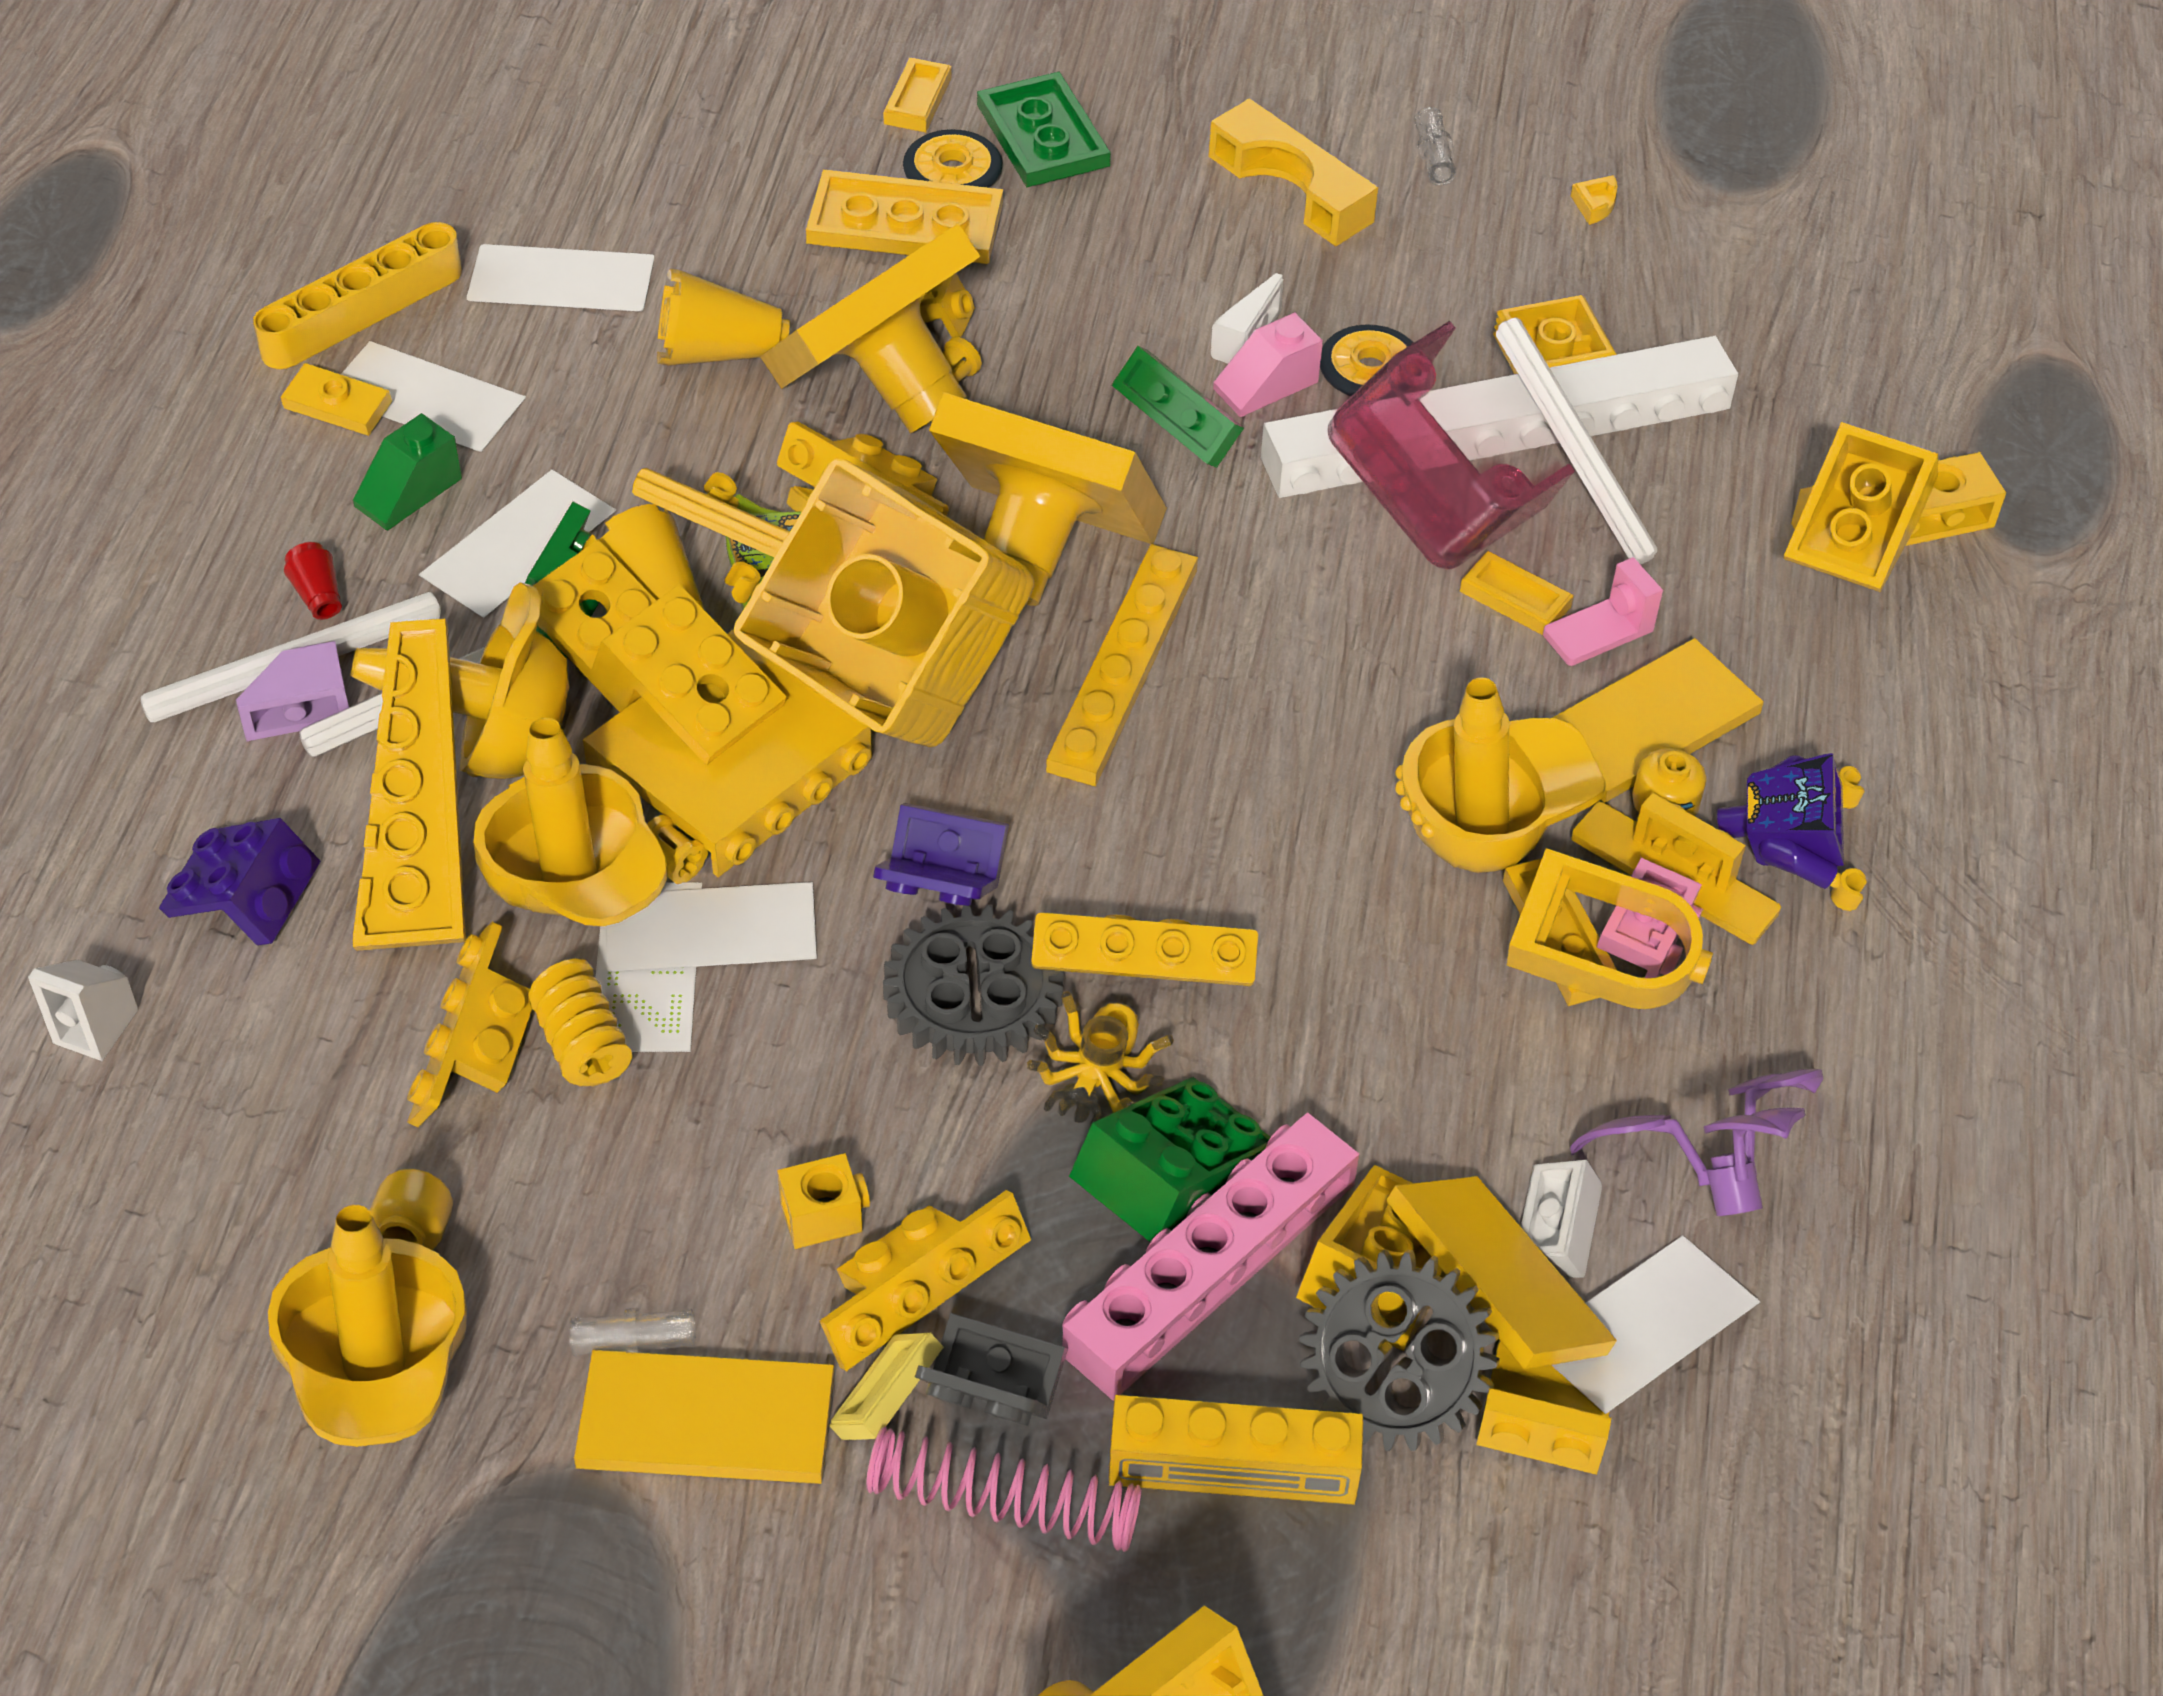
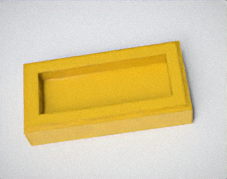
M909 58L883 112L884 124L926 133L951 81L952 66Z
M1487 551L1461 580L1460 586L1461 593L1543 635L1546 625L1560 620L1572 606L1574 596L1490 551Z

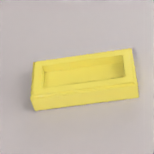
M932 1333L894 1335L831 1419L829 1426L842 1440L876 1439L879 1431L887 1426L920 1381V1379L915 1378L918 1365L929 1368L944 1347Z

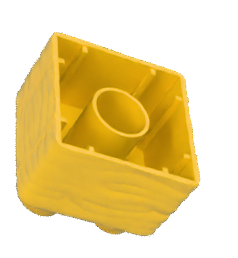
M836 458L821 475L812 494H810L806 501V506L779 547L771 566L760 584L754 589L752 597L735 622L734 633L744 644L803 681L824 698L875 732L910 743L935 747L941 744L952 730L965 705L1001 649L1012 626L1018 620L1019 614L1028 602L1034 588V578L1024 565L929 506L910 492L847 460Z

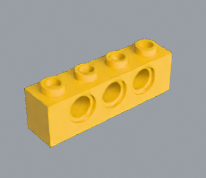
M1980 452L1958 457L1953 456L1938 461V477L1906 546L1995 527L2006 491ZM1813 486L1800 489L1791 521L1794 530Z

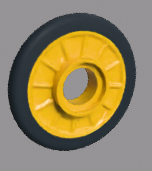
M947 129L928 133L914 141L904 155L903 168L908 179L989 188L995 183L1001 173L1002 158L996 146L985 137L970 131ZM946 161H959L963 164L953 167L943 165L942 163Z
M1355 325L1336 332L1324 343L1321 352L1320 369L1326 380L1334 388L1348 396L1363 400H1385L1398 397L1416 385L1423 372V358L1415 343L1397 330L1380 325ZM1374 358L1380 360L1383 364L1367 366L1362 364L1360 360Z

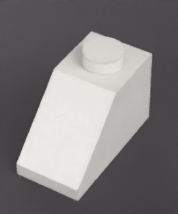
M80 960L34 968L28 976L53 1044L100 1061L104 1060L138 1011L128 978L111 966L102 965L97 967Z

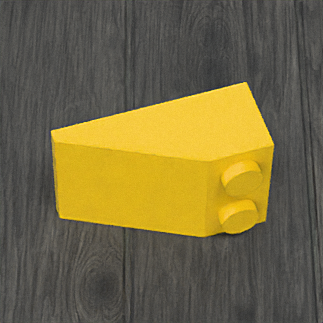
M1841 422L1784 553V559L1881 592L1914 531L1938 477V453Z
M1377 1165L1371 1168L1318 1240L1297 1293V1299L1314 1308L1326 1309L1327 1307L1320 1301L1316 1292L1323 1286L1332 1288L1337 1292L1340 1291L1335 1283L1333 1274L1342 1268L1351 1276L1357 1278L1354 1261L1362 1256L1369 1261L1373 1269H1377L1378 1254L1383 1250L1389 1251L1395 1266L1400 1265V1261L1407 1250H1413L1416 1267L1423 1268L1431 1258L1430 1254L1386 1201L1395 1185L1412 1184V1182ZM1438 1265L1436 1275L1444 1278L1446 1274ZM1383 1292L1380 1294L1378 1308L1383 1317L1392 1322L1405 1320L1407 1306L1401 1296L1394 1292ZM1424 1306L1408 1330L1396 1342L1389 1343L1404 1351L1422 1324L1430 1306Z

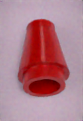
M317 542L301 543L290 549L284 559L286 563L284 574L311 611L313 617L324 620L337 615L342 609L332 554Z

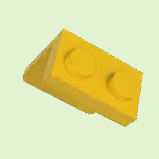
M1500 1342L1496 1352V1357L1500 1358V1363L1492 1370L1491 1381L1494 1383L1493 1389L1489 1388L1476 1445L1597 1475L1608 1440L1612 1420L1609 1417L1610 1412L1607 1414L1602 1412L1552 1365L1523 1369L1503 1343Z

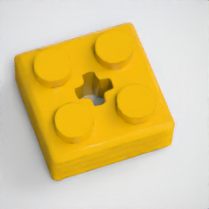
M1583 295L1497 311L1498 317L1496 318L1497 324L1494 326L1495 330L1497 331L1499 329L1498 326L1504 321L1514 317L1520 319L1549 368L1617 355ZM1495 331L1493 335L1499 347L1501 348L1509 366L1511 367L1514 374H1518L1516 368L1514 367L1513 363L1511 362L1510 358L1508 357L1507 353L1505 352L1504 348L1502 347L1501 343L1496 337Z

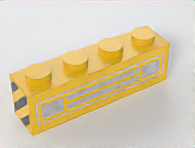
M1115 1395L1110 1447L1109 1485L1115 1486L1118 1481H1121L1123 1487H1128L1133 1483L1134 1486L1139 1485L1140 1488L1355 1505L1362 1471L1363 1414Z

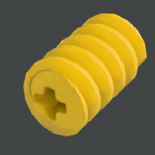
M575 958L563 960L543 971L531 985L528 994L531 1008L536 1012L539 1025L544 1029L546 1041L552 1047L553 1056L559 1063L562 1076L569 1083L577 1086H596L619 1077L628 1068L632 1060V1051L625 1044L623 1031L617 1027L616 1016L609 1010V1001L602 994L601 984L594 977L593 967L586 960Z

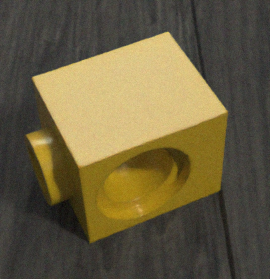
M846 1153L777 1170L780 1204L794 1249L863 1232L861 1209L870 1207L869 1194L863 1174L852 1175ZM825 1197L834 1198V1200L829 1202L817 1201Z

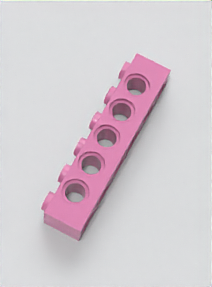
M1308 1112L1291 1127L1288 1124L1281 1126L1271 1136L1264 1151L1252 1161L1248 1158L1242 1160L1232 1170L1226 1184L1213 1195L1206 1193L1198 1198L1188 1211L1186 1219L1172 1231L1166 1228L1159 1232L1148 1245L1146 1253L1132 1266L1124 1264L1119 1267L1108 1279L1104 1290L1092 1301H1081L1071 1309L1062 1325V1346L1068 1349L1065 1359L1114 1401L1115 1395H1121L1354 1186L1359 1153ZM1279 1178H1291V1179H1294V1180H1296V1181H1294V1182H1287V1181H1283V1180H1281V1179H1279ZM1250 1212L1256 1214L1257 1216L1246 1217L1239 1213ZM1210 1247L1218 1251L1207 1253L1199 1250V1248ZM1171 1283L1178 1287L1164 1289L1159 1287L1158 1284ZM1120 1319H1130L1135 1321L1137 1324L1132 1326H1123L1116 1323L1115 1321Z

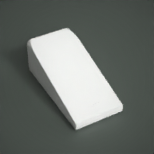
M1275 273L1216 320L1212 326L1211 356L1214 359L1229 363L1256 329L1276 320L1282 308L1283 275Z

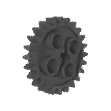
M963 905L961 917L954 918L946 908H942L941 922L936 924L931 919L923 916L921 917V933L906 928L903 931L904 945L892 944L891 961H885L883 999L887 1000L888 1018L897 1019V1033L905 1035L912 1032L913 1048L919 1049L929 1042L932 1043V1058L936 1060L946 1050L954 1051L955 1065L961 1064L966 1053H973L977 1064L983 1066L986 1052L992 1051L998 1059L1004 1062L1007 1061L1008 1046L1012 1045L1018 1051L1025 1053L1027 1052L1028 1036L1042 1041L1045 1035V1024L1055 1025L1057 1007H1061L1063 1004L1064 971L1042 970L1032 967L1031 959L1034 937L1033 922L1031 920L1025 921L1016 927L1013 925L1014 911L1009 910L999 920L993 918L991 905H987L984 908L981 916H973L970 906ZM967 947H973L976 953L977 985L980 993V1014L982 1019L980 1022L973 1021L971 1017L970 985L967 975L965 949Z
M1388 1250L1381 1251L1378 1254L1377 1269H1373L1364 1256L1359 1257L1354 1261L1357 1278H1354L1342 1268L1333 1274V1277L1340 1291L1337 1292L1332 1288L1323 1286L1316 1292L1320 1301L1327 1308H1310L1305 1313V1317L1318 1326L1316 1331L1305 1332L1299 1338L1301 1343L1315 1348L1314 1354L1300 1362L1302 1368L1318 1369L1319 1377L1307 1387L1308 1392L1327 1391L1330 1397L1323 1403L1320 1411H1333L1339 1408L1344 1413L1363 1414L1364 1445L1376 1431L1382 1433L1386 1451H1390L1394 1447L1399 1435H1404L1409 1449L1416 1451L1420 1446L1421 1432L1424 1431L1435 1445H1438L1444 1439L1442 1423L1445 1422L1458 1433L1462 1431L1466 1424L1459 1409L1461 1408L1468 1413L1477 1415L1483 1406L1472 1392L1488 1393L1489 1388L1493 1389L1494 1383L1488 1377L1481 1374V1370L1496 1368L1500 1363V1358L1484 1352L1485 1346L1498 1340L1499 1333L1481 1330L1479 1325L1492 1313L1491 1308L1472 1309L1469 1303L1476 1296L1479 1289L1477 1286H1473L1460 1292L1455 1288L1460 1275L1458 1268L1449 1272L1444 1278L1436 1275L1438 1269V1257L1432 1256L1422 1269L1416 1267L1413 1250H1407L1400 1261V1265L1397 1266L1394 1265ZM1394 1292L1401 1296L1407 1306L1405 1320L1392 1322L1383 1317L1378 1308V1298L1381 1293ZM1424 1306H1430L1433 1314L1406 1350L1408 1357L1402 1358L1392 1368L1376 1393H1368L1366 1390L1367 1383L1392 1352L1393 1347L1389 1342H1396L1408 1330ZM1440 1329L1449 1332L1457 1344L1455 1357L1441 1359L1434 1356L1427 1345L1429 1331ZM1358 1341L1369 1349L1371 1365L1368 1369L1356 1370L1347 1364L1343 1356L1345 1342ZM1404 1378L1413 1381L1419 1387L1421 1393L1420 1404L1415 1407H1405L1399 1404L1392 1394V1383L1394 1380Z

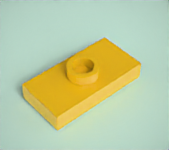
M306 363L303 364L280 397L284 409L367 436L371 434L392 402L390 392L387 389Z

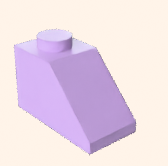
M335 641L282 651L236 699L246 741L298 732L308 725L349 708Z

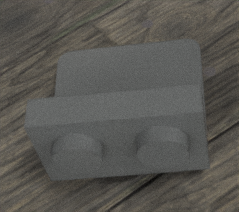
M950 1313L941 1341V1345L944 1348L937 1356L934 1368L930 1369L920 1365L917 1367L915 1378L929 1383L926 1395L969 1409L971 1408L973 1398L987 1401L984 1412L1025 1426L1029 1425L1031 1415L1047 1419L1068 1349Z

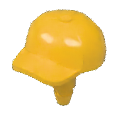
M520 582L513 587L501 623L492 633L484 649L480 664L450 657L453 712L466 715L461 745L460 770L467 772L471 777L482 776L485 778L506 779L523 776V767L527 760L526 751L531 724L541 718L555 719L559 722L560 726L563 721L569 690L567 661L565 656L549 639L536 631L540 616L541 598L538 590L530 584ZM356 648L350 676L381 691L383 688L387 648Z
M1488 678L1471 680L1466 687L1459 714L1456 718L1425 728L1410 743L1404 755L1403 765H1399L1395 771L1396 777L1400 780L1395 785V791L1398 795L1403 796L1400 800V806L1403 810L1408 811L1416 833L1422 842L1454 868L1458 867L1475 873L1499 871L1516 865L1536 847L1548 826L1571 817L1597 803L1603 798L1606 785L1605 779L1584 736L1571 723L1557 718H1529L1509 721L1508 716L1504 712L1496 684Z
M541 718L534 721L529 728L526 751L527 760L523 767L524 777L508 785V789L495 796L482 808L475 822L473 843L476 863L489 887L511 906L538 913L565 916L584 925L603 927L619 923L651 904L660 895L667 881L666 857L658 839L645 822L640 795L626 779L611 769L579 764V760L572 753V748L558 721L552 718Z
M350 1205L339 1211L336 1217L331 1247L305 1257L290 1268L288 1273L285 1274L273 1289L268 1309L269 1336L272 1350L277 1360L291 1375L296 1399L306 1422L318 1436L334 1444L354 1447L397 1442L415 1435L430 1423L440 1406L447 1381L449 1363L464 1340L467 1321V1304L457 1270L441 1257L439 1253L420 1244L401 1239L383 1238L370 1211L361 1205Z

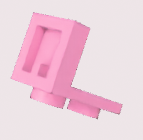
M1632 557L1616 565L1609 599L1546 625L1543 636L1567 665L1574 666L1653 632L1663 589L1639 562Z

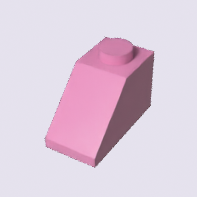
M1295 312L1262 326L1253 332L1216 378L1213 389L1239 417L1254 412L1318 383L1323 340Z

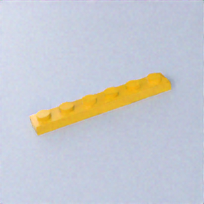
M1150 544L1046 759L1047 773L1096 787L1197 572L1198 557Z

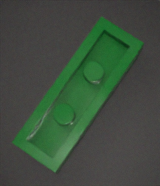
M1140 346L1136 347L1111 384V386L1201 460L1215 468L1219 466L1244 429L1238 422L1150 351Z

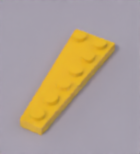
M445 618L390 622L382 688L383 703L382 710L379 713L376 738L378 742L376 762L370 788L371 804L364 839L362 879L360 878L353 931V948L356 951L461 943L466 941L448 624Z

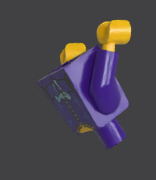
M1833 753L1812 758L1791 755L1770 769L1752 773L1747 778V805L1718 808V829L1727 832L1733 838L1748 837L1757 863L1763 866H1773L1792 873L1823 889L1829 886L1833 887L1830 892L1831 899L1842 910H1855L1863 900V895L1860 892L1867 883L1865 874L1855 868L1846 869L1842 874L1837 872V866L1844 865L1843 808H1855L1865 792L1864 788L1858 785L1861 775L1857 768L1845 766L1838 772Z

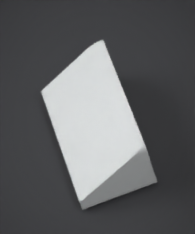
M1587 1160L1533 1165L1521 1222V1228L1559 1273L1572 1278H1584L1602 1190L1601 1181Z

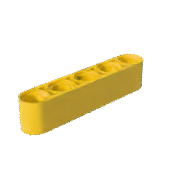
M441 222L425 224L257 311L253 317V325L261 359L264 364L275 369H287L455 282L462 274V265L457 234L454 228Z

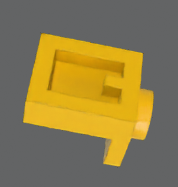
M957 273L928 291L923 296L920 304V314L923 321L931 322L941 318L951 337H961L975 309L972 296L964 288Z

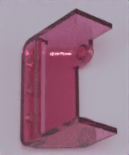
M1451 321L1446 322L1395 354L1337 409L1327 428L1328 437L1333 446L1430 563L1443 569H1453L1460 566L1545 509L1575 472L1573 467L1567 464L1535 486L1522 471L1507 464L1495 465L1480 474L1420 402V399L1426 396L1435 384L1436 372L1432 362L1456 329Z

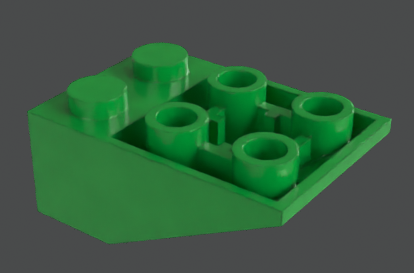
M1191 1077L1093 1122L1069 1177L1151 1242L1162 1230L1169 1228L1172 1231L1186 1219L1188 1211L1198 1198L1206 1193L1213 1195L1225 1185L1232 1170L1242 1160L1248 1158L1252 1161L1264 1151L1271 1137L1261 1130L1255 1120L1239 1113L1221 1099L1211 1086Z

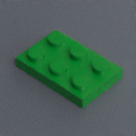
M1060 71L977 91V106L1026 188L1110 167L1111 152Z

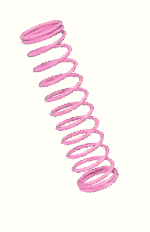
M883 1427L876 1437L866 1480V1489L870 1494L874 1492L877 1495L882 1492L893 1474L894 1494L901 1501L908 1496L917 1479L918 1499L921 1505L926 1506L933 1500L942 1482V1504L944 1509L949 1512L956 1507L966 1487V1509L969 1516L974 1517L981 1511L990 1492V1513L993 1521L996 1523L1004 1518L1015 1495L1014 1518L1019 1528H1023L1029 1522L1039 1500V1526L1044 1534L1053 1528L1064 1503L1063 1530L1064 1535L1069 1540L1077 1534L1089 1506L1088 1538L1090 1543L1095 1545L1101 1540L1113 1512V1546L1117 1551L1122 1549L1123 1552H1126L1129 1549L1140 1505L1141 1488L1139 1485L1134 1486L1132 1483L1128 1486L1120 1513L1123 1484L1121 1481L1115 1484L1103 1522L1094 1538V1513L1098 1477L1096 1475L1091 1478L1079 1516L1070 1532L1069 1515L1074 1477L1072 1469L1067 1472L1057 1505L1047 1527H1045V1502L1050 1469L1048 1464L1043 1466L1032 1502L1021 1522L1020 1505L1025 1460L1023 1458L1019 1460L1009 1494L1001 1512L997 1516L996 1493L1001 1461L1000 1453H997L994 1457L986 1486L973 1511L972 1483L977 1455L975 1447L971 1449L957 1493L951 1504L948 1505V1475L953 1448L951 1442L947 1444L932 1490L926 1500H924L923 1478L929 1443L928 1437L923 1438L915 1468L902 1494L899 1491V1469L905 1433L904 1431L899 1433L894 1454L895 1432L892 1428L887 1429Z

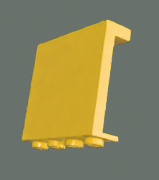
M734 629L727 634L787 696V699L779 710L708 765H705L642 697L583 739L586 764L611 769L626 779L641 798L663 815H668L675 825L694 840H699L703 843L704 848L711 852L713 874L718 878L734 865L744 863L757 847L771 836L784 832L790 826L793 819L811 805L821 803L834 787L848 776L861 772L869 760L872 759L871 729L850 716L785 669L744 644L735 636ZM708 683L697 687L699 695L708 702L717 703L724 700L723 692L716 685Z

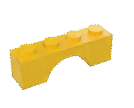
M1250 98L1211 121L1208 157L1239 179L1257 175H1268L1283 178L1296 184L1306 194L1304 225L1334 246L1340 245L1374 223L1378 187Z

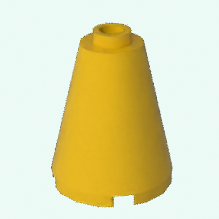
M677 269L668 270V278L671 281H675L674 287L664 285L657 339L664 340L663 348H666V352L657 351L658 364L670 366L760 358V356L789 336L790 321L782 319V310L780 308Z
M645 504L632 507L605 522L609 531L599 540L656 601L680 584L704 609L675 519L670 511L664 509L663 512L655 504ZM593 534L586 541L583 549L596 541Z

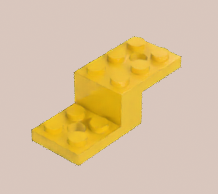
M599 539L533 585L538 590L541 598L540 616L537 625L605 698L621 712L642 697L705 765H708L779 710L787 699V696L680 584L656 601ZM588 599L596 600L605 607L607 614L599 618L590 617L581 610L579 603ZM708 683L716 685L723 692L724 700L717 703L708 702L699 695L697 687Z

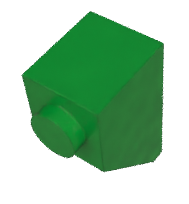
M421 413L385 437L353 499L354 507L388 531L462 479L455 436Z

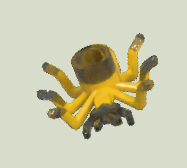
M1069 991L1063 992L1061 999L1068 1016L1069 1037L1080 1048L1079 1051L1061 1050L1057 1046L1055 1036L1041 1024H1036L1034 1028L1035 1034L1044 1040L1051 1059L1079 1064L1058 1072H1051L1045 1062L1035 1060L1027 1062V1069L1039 1072L1046 1085H1054L1072 1077H1078L1076 1083L1068 1084L1064 1089L1053 1091L1045 1102L1044 1110L1049 1112L1055 1103L1061 1099L1058 1106L1059 1115H1065L1071 1107L1075 1106L1076 1111L1073 1119L1076 1123L1085 1122L1091 1110L1094 1116L1090 1122L1089 1129L1093 1122L1102 1118L1103 1113L1097 1103L1098 1097L1094 1089L1101 1085L1114 1113L1134 1104L1131 1099L1126 1097L1119 1100L1108 1077H1111L1130 1093L1136 1095L1141 1094L1149 1085L1162 1086L1164 1082L1163 1076L1146 1074L1138 1081H1133L1121 1071V1068L1141 1069L1148 1064L1157 1051L1174 1043L1173 1036L1168 1034L1150 1042L1139 1056H1127L1135 1047L1139 1023L1133 1009L1126 1004L1118 1002L1109 1003L1100 1008L1094 1015V1018L1086 1023L1083 1034H1081L1079 1013Z

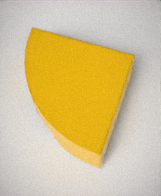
M1612 175L1572 184L1571 198L1589 225L1603 220L1612 212L1618 188L1616 178Z

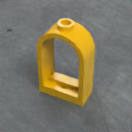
M1546 848L1510 941L1506 966L1622 1006L1635 1009H1652L1664 1006L1680 997L1692 981L1703 985L1714 953L1702 949L1703 933L1699 918L1689 903L1678 894L1658 885ZM1569 889L1662 921L1671 927L1681 939L1686 959L1677 969L1664 976L1640 978L1549 948L1545 944L1565 891Z

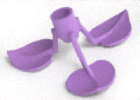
M1801 1069L1783 1074L1764 1075L1728 1089L1729 1096L1745 1093V1115L1724 1118L1704 1126L1705 1134L1724 1129H1732L1734 1153L1711 1157L1712 1169H1706L1681 1125L1676 1119H1671V1115L1631 1116L1606 1122L1579 1137L1570 1147L1571 1155L1573 1156L1586 1144L1601 1136L1643 1130L1670 1133L1676 1138L1696 1171L1699 1186H1711L1716 1216L1733 1215L1762 1209L1763 1205L1754 1162L1755 1131L1787 1139L1793 1125L1806 1116L1804 1108H1774L1756 1112V1101L1771 1089L1786 1086L1797 1087L1815 1093L1823 1081V1073L1821 1069Z

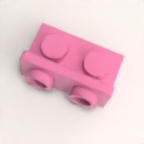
M1641 858L1631 877L1673 891L1687 901L1698 918H1700L1703 909L1695 906L1694 903L1702 884ZM1616 906L1597 945L1599 949L1646 969L1645 978H1656L1660 974L1666 975L1674 971L1683 951V947L1676 945L1679 936L1667 924Z

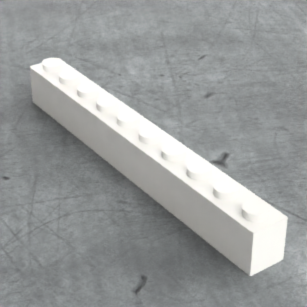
M1716 335L1550 367V370L1590 436L1624 431L1631 428L1730 409L1738 378V372ZM1514 374L1266 422L1263 425L1260 458L1278 497L1283 498L1560 442L1520 375Z

